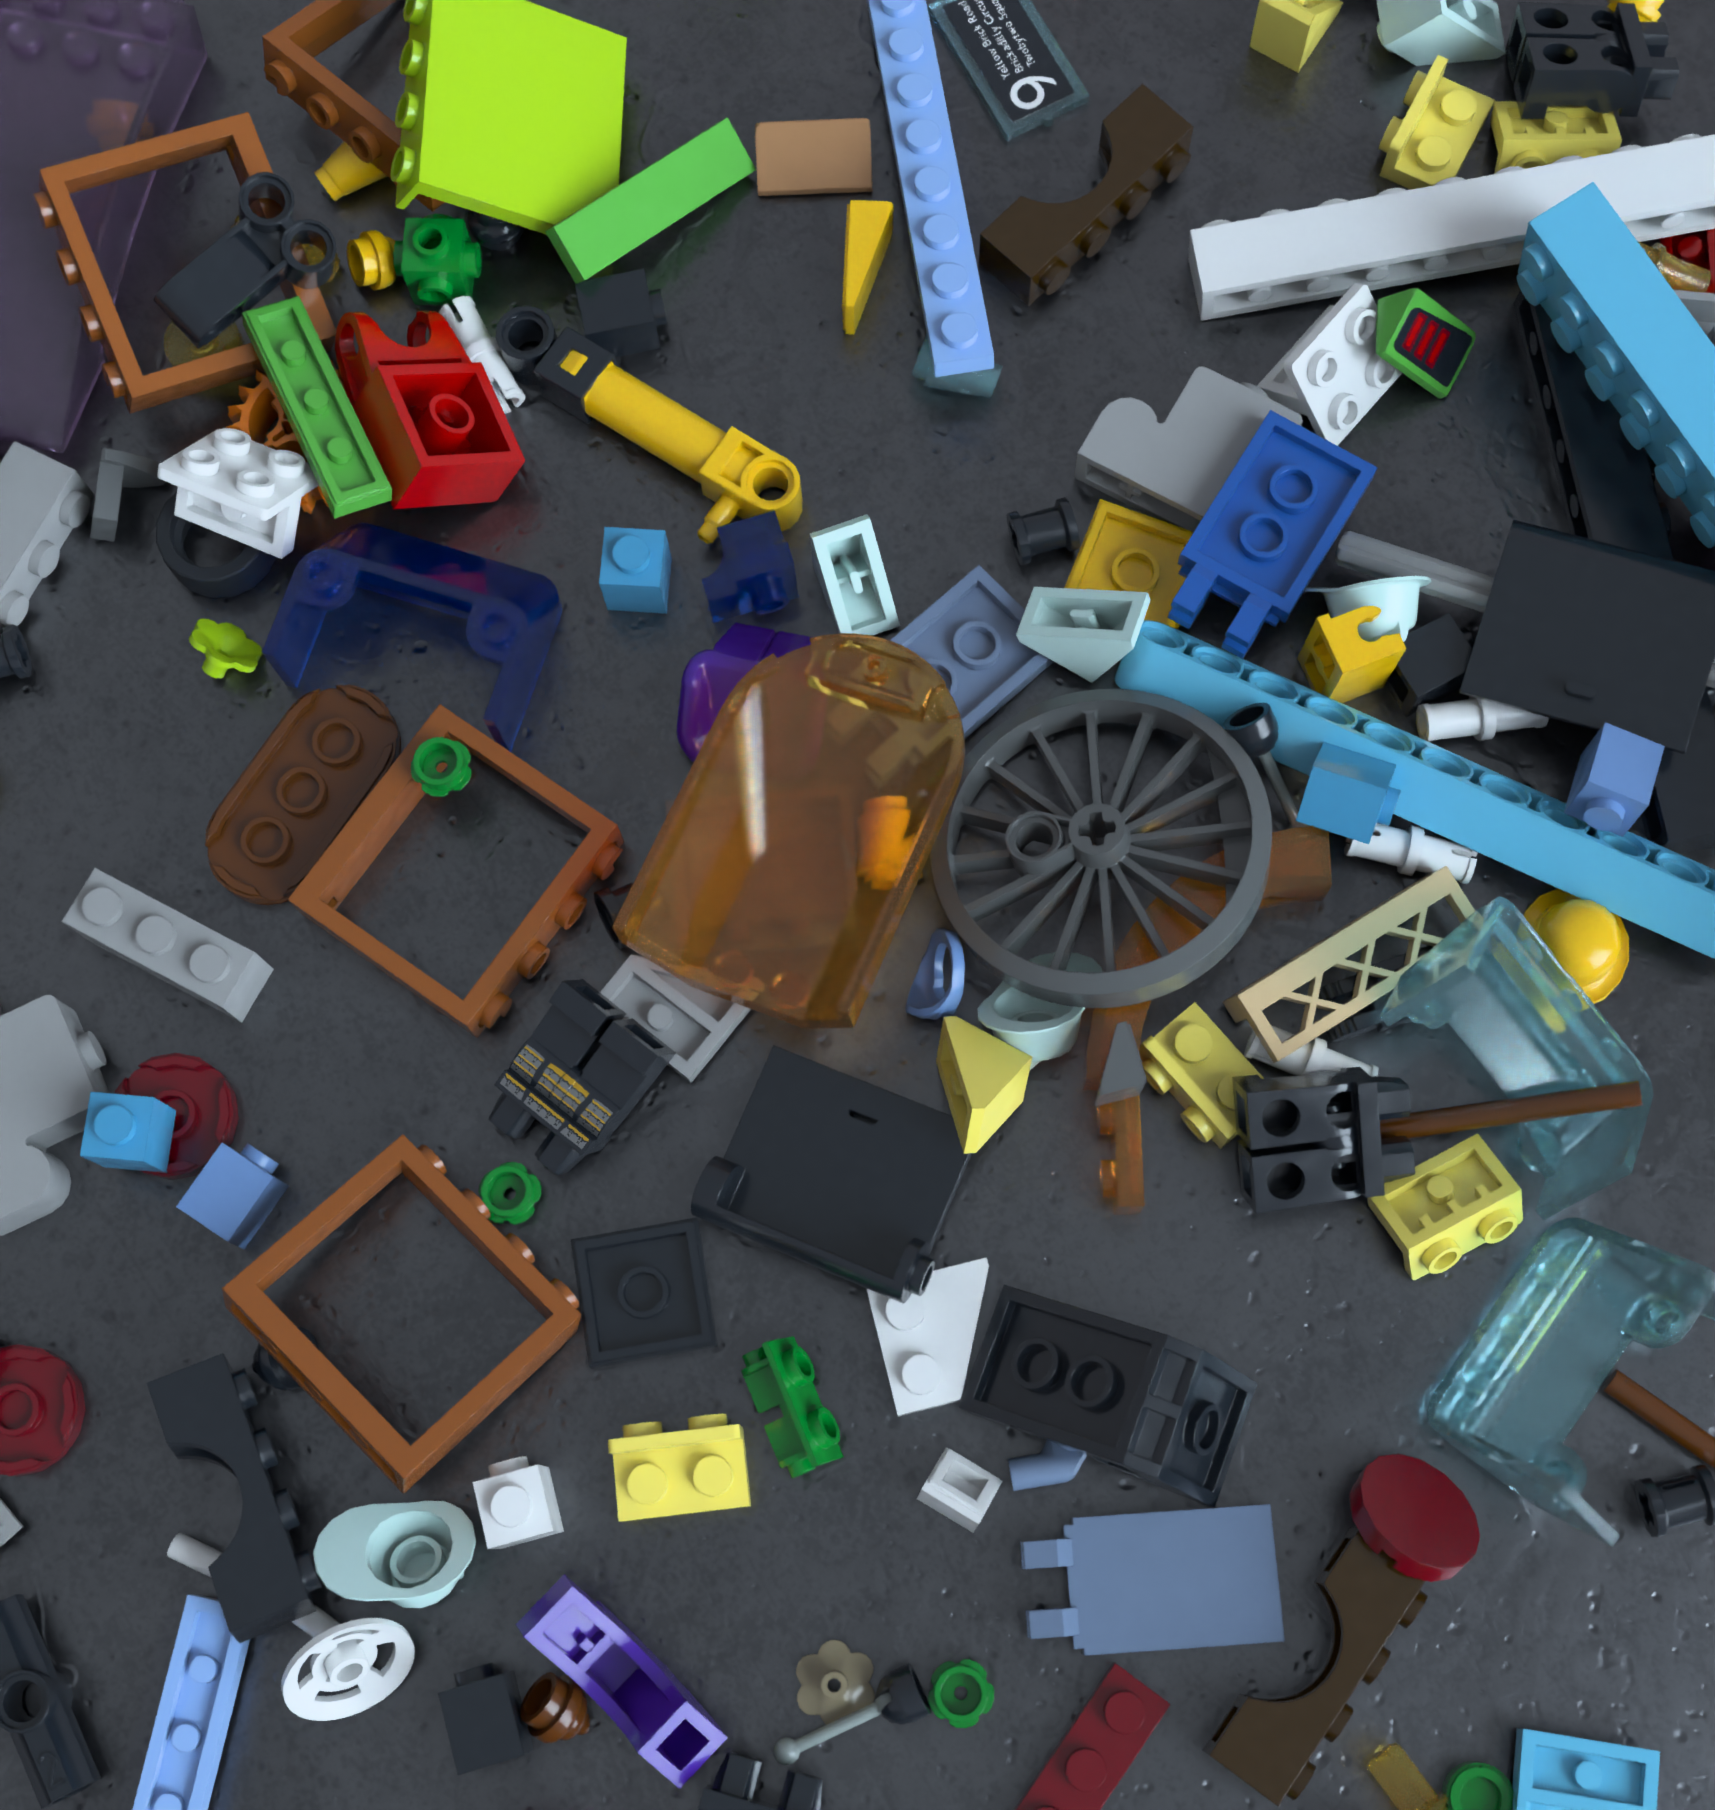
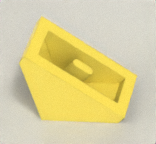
M1259 0L1249 47L1299 73L1339 13L1344 2L1340 0Z
M957 1016L943 1017L936 1064L963 1153H976L1023 1102L1032 1056Z

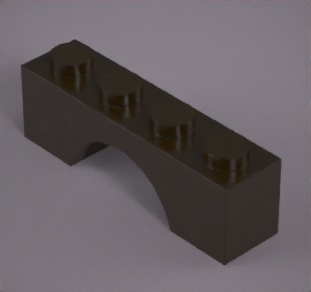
M1142 83L1102 120L1098 152L1104 162L1107 173L1098 186L1078 199L1063 203H1045L1020 196L980 233L979 263L1028 307L1043 293L1047 295L1053 294L1069 276L1071 266L1084 254L1087 257L1095 255L1105 245L1110 237L1111 229L1124 217L1128 220L1136 217L1148 203L1151 192L1163 180L1170 183L1184 171L1191 159L1189 148L1193 126Z
M1357 1527L1349 1528L1314 1581L1327 1604L1332 1622L1331 1649L1320 1673L1306 1687L1289 1696L1264 1699L1239 1694L1203 1748L1205 1753L1278 1807L1285 1796L1295 1800L1305 1789L1316 1769V1766L1309 1759L1323 1738L1331 1743L1343 1731L1354 1710L1347 1704V1701L1360 1681L1370 1685L1377 1678L1391 1654V1651L1384 1647L1390 1635L1398 1624L1405 1629L1410 1626L1422 1610L1428 1597L1427 1594L1421 1591L1426 1581L1408 1577L1393 1568L1392 1566L1397 1561L1389 1557L1383 1549L1377 1555L1365 1543Z

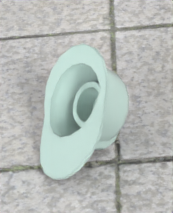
M1425 576L1393 577L1360 582L1343 587L1306 588L1305 591L1321 592L1324 595L1331 618L1363 606L1379 607L1381 613L1378 618L1372 622L1361 623L1358 626L1359 636L1365 641L1373 642L1381 636L1400 633L1404 642L1407 638L1408 630L1413 628L1417 621L1419 588L1428 585L1431 579Z
M1072 952L1065 971L1099 973L1102 972V968L1093 958ZM1055 953L1039 955L1028 961L1050 968ZM1002 981L996 990L981 1003L977 1010L978 1020L987 1028L992 1029L994 1037L1032 1056L1031 1070L1039 1062L1060 1057L1072 1049L1078 1038L1081 1015L1085 1008L1044 1001L1021 992Z
M446 1501L369 1504L350 1508L333 1518L319 1534L313 1552L316 1574L327 1589L345 1599L360 1601L389 1600L403 1608H424L442 1600L451 1592L458 1580L464 1577V1571L473 1557L476 1537L473 1523L464 1511Z

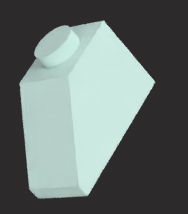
M1376 0L1380 20L1377 23V34L1380 42L1387 51L1397 54L1415 66L1432 65L1437 55L1449 59L1448 63L1497 59L1506 54L1498 4L1493 0Z

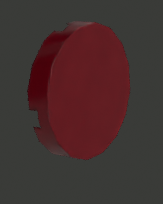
M180 1053L151 1057L138 1065L140 1068L134 1071L129 1078L125 1077L114 1093L155 1097L177 1110L167 1173L141 1172L149 1176L168 1180L197 1176L222 1142L229 1147L233 1143L239 1121L236 1094L225 1075L199 1057Z
M19 1344L0 1348V1474L19 1477L44 1471L67 1454L80 1434L86 1410L82 1383L70 1364L50 1350Z
M1403 1454L1379 1456L1359 1474L1358 1480L1352 1486L1349 1496L1352 1519L1365 1543L1377 1555L1383 1549L1389 1557L1397 1561L1392 1566L1393 1568L1408 1577L1428 1582L1442 1581L1455 1576L1476 1555L1480 1540L1476 1514L1464 1493L1443 1472L1421 1459Z

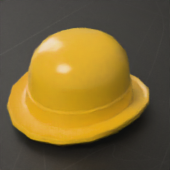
M1558 888L1538 896L1525 910L1517 930L1516 958L1521 976L1537 998L1558 1009H1584L1604 1000L1621 982L1629 962V936L1621 917L1609 912L1606 907L1592 900H1582Z

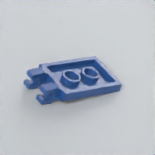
M1270 410L1180 553L1178 564L1182 567L1178 574L1186 579L1172 600V609L1168 614V618L1189 629L1202 610L1210 593H1214L1240 608L1226 632V638L1221 648L1243 659L1264 622L1276 627L1279 620L1284 623L1287 621L1371 483L1378 467Z

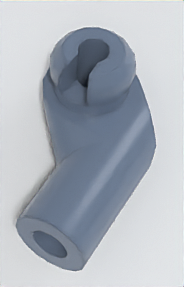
M1047 1440L1041 1453L1008 1458L1013 1491L1071 1481L1076 1476L1087 1455Z

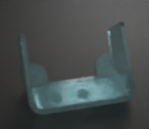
M1497 897L1472 913L1400 976L1380 1018L1388 1027L1405 1016L1414 1023H1423L1431 1029H1438L1449 1023L1508 1098L1634 1080L1639 1081L1643 1106L1519 1124L1518 1152L1531 1170L1535 1172L1540 1171L1546 1178L1536 1207V1212L1545 1220L1632 1173L1653 1099V1088L1649 1076L1640 1061L1574 978L1562 967L1554 953L1523 914L1508 899Z
M1566 1218L1554 1223L1542 1234L1433 1393L1427 1409L1429 1423L1447 1442L1536 1507L1613 1547L1620 1535L1580 1496L1587 1480L1586 1465L1575 1451L1562 1443L1631 1341L1649 1348H1666L1679 1342L1689 1332L1699 1315L1715 1320L1714 1272L1709 1267L1581 1218Z

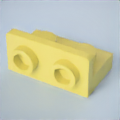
M1437 55L1428 74L1417 71L1403 100V104L1410 107L1403 120L1393 116L1378 148L1387 153L1380 176L1410 190L1433 186L1444 179L1457 177L1495 101L1488 96L1444 78L1443 74L1449 59Z
M1494 101L1490 124L1498 151L1494 173L1512 166L1526 169L1548 165L1558 159L1573 155L1587 158L1609 154L1621 146L1622 138L1613 112L1598 113L1592 111L1587 106H1548L1544 119H1521L1517 101Z
M1194 1002L1154 1037L1151 1035L1143 1041L1138 1051L1143 1061L1142 1065L1147 1082L1161 1095L1169 1091L1185 1109L1180 1116L1190 1131L1203 1143H1207L1212 1139L1222 1149L1238 1135L1232 1077L1258 1075L1261 1079L1264 1078L1199 1005Z
M1478 1133L1415 1166L1414 1175L1385 1182V1195L1367 1197L1368 1206L1402 1251L1405 1270L1412 1280H1417L1428 1273L1438 1274L1450 1269L1459 1261L1463 1254L1484 1243L1493 1244L1504 1240L1523 1221L1521 1188Z
M727 1414L688 1418L689 1430L663 1433L661 1421L622 1426L623 1438L608 1440L609 1454L613 1455L619 1522L751 1507L743 1427L739 1424L728 1425Z

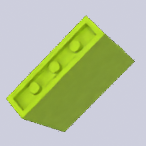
M406 0L403 17L405 22L410 23L409 39L404 45L399 63L400 74L406 76L405 91L399 100L395 114V125L401 129V141L391 166V180L397 183L395 207L404 210L418 194L546 234V230L619 185L627 37L526 0Z

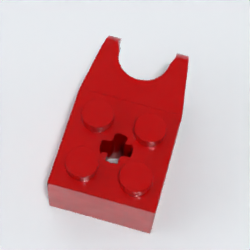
M436 311L416 312L414 320L408 325L407 346L398 344L387 337L378 324L364 312L345 313L340 318L335 335L337 363L348 399L392 488V500L390 502L393 509L497 502L526 460L482 363L471 362L449 323L442 314ZM428 327L429 340L426 343V329ZM354 333L359 347L358 353H356L354 348Z

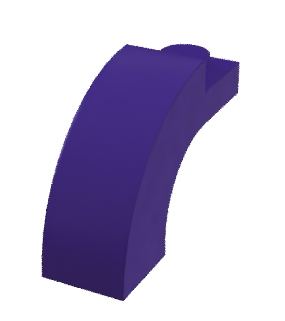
M565 1574L516 1623L523 1637L573 1679L614 1721L637 1753L679 1789L728 1738L702 1705L654 1653L599 1600L595 1602Z

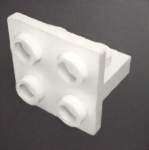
M1354 283L1334 306L1329 305L1257 385L1267 393L1269 399L1299 414L1306 415L1315 433L1337 446L1402 374L1401 371L1376 354L1377 305L1368 286Z
M222 428L213 431L160 463L157 473L159 479L178 486L175 516L280 559L294 549L301 498L319 486L309 464L305 462V459L300 454L288 450L272 449L251 440L247 433L232 428Z

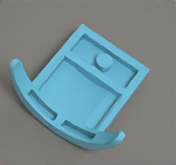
M1517 1728L1512 1783L1514 1791L1512 1810H1657L1660 1751Z

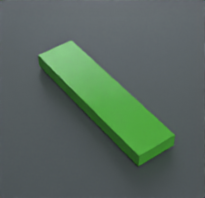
M727 117L545 232L574 282L578 284L755 171L756 168Z
M296 296L242 312V322L245 331L334 519L391 501L392 488L300 297Z

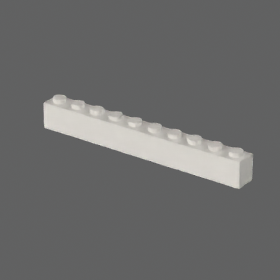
M1687 134L1664 144L1647 147L1627 145L1609 154L1587 158L1576 155L1558 159L1552 164L1526 169L1512 166L1501 169L1493 175L1466 180L1461 177H1451L1428 187L1411 190L1391 188L1373 197L1351 201L1336 198L1325 201L1317 207L1296 211L1275 209L1252 219L1235 222L1228 220L1209 222L1201 228L1191 229L1189 238L1188 260L1200 319L1204 321L1343 296L1354 283L1367 285L1371 291L1520 264L1528 222L1592 182L1596 184L1638 242L1715 229V134L1702 137L1698 134Z

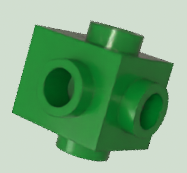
M430 214L424 218H405L403 241L397 240L395 242L393 260L396 276L404 278L414 305H445L446 303L454 305L452 300L457 297H472L474 278H479L481 274V248L479 242L471 241L464 219L453 218L445 214Z

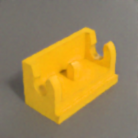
M1363 606L1334 618H1330L1329 613L1316 618L1297 657L1312 690L1338 702L1345 703L1383 688L1407 648L1400 633L1384 635L1373 642L1365 641L1359 636L1358 626L1361 623L1372 622L1378 618L1381 613L1379 607Z

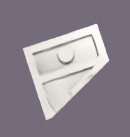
M987 1257L934 1270L924 1293L921 1296L912 1293L904 1304L867 1289L898 1417L961 1401L989 1269Z

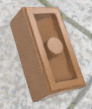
M852 118L756 123L755 144L758 196L872 192L869 119Z

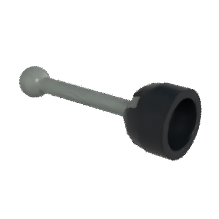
M1255 703L1243 707L1225 720L1224 729L1241 745L1248 756L1259 757L1289 821L1287 827L1288 836L1295 842H1304L1311 836L1312 826L1296 821L1298 811L1270 752L1274 748L1279 735L1278 722L1267 703Z
M910 1663L905 1664L882 1678L876 1691L874 1703L795 1740L789 1737L779 1739L773 1748V1755L776 1761L782 1765H791L797 1761L800 1752L879 1715H882L891 1723L901 1725L916 1722L930 1715L931 1708L928 1699Z

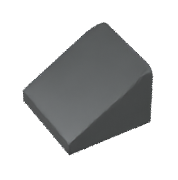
M1127 1021L1117 1023L1094 1102L1095 1106L1138 1096L1147 1081L1131 1024H1127Z

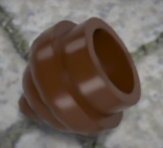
M546 1673L538 1678L526 1693L520 1708V1718L528 1724L530 1735L539 1741L550 1744L558 1740H570L576 1735H585L590 1729V1717L587 1712L588 1703L582 1688L568 1675L558 1677L554 1673Z

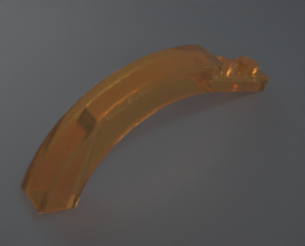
M1313 826L1296 827L1273 832L1269 876L1258 910L1288 903L1323 901L1332 887L1329 832ZM1224 850L1202 862L1225 868ZM1179 877L1170 885L1172 889L1214 919L1226 906V887L1185 877ZM1159 898L1153 900L1145 910L1169 953L1185 945L1203 931ZM1138 921L1133 924L1116 951L1117 971L1159 959ZM1152 1000L1121 1007L1094 1008L1088 1027L1084 1053L1083 1090H1098L1112 1035L1117 1023L1127 1021V1024H1131L1139 1051L1143 1025ZM1138 1095L1097 1106L1099 1135H1110L1111 1159L1101 1160L1100 1163L1102 1198H1113L1114 1215L1140 1214L1145 1206L1140 1099Z

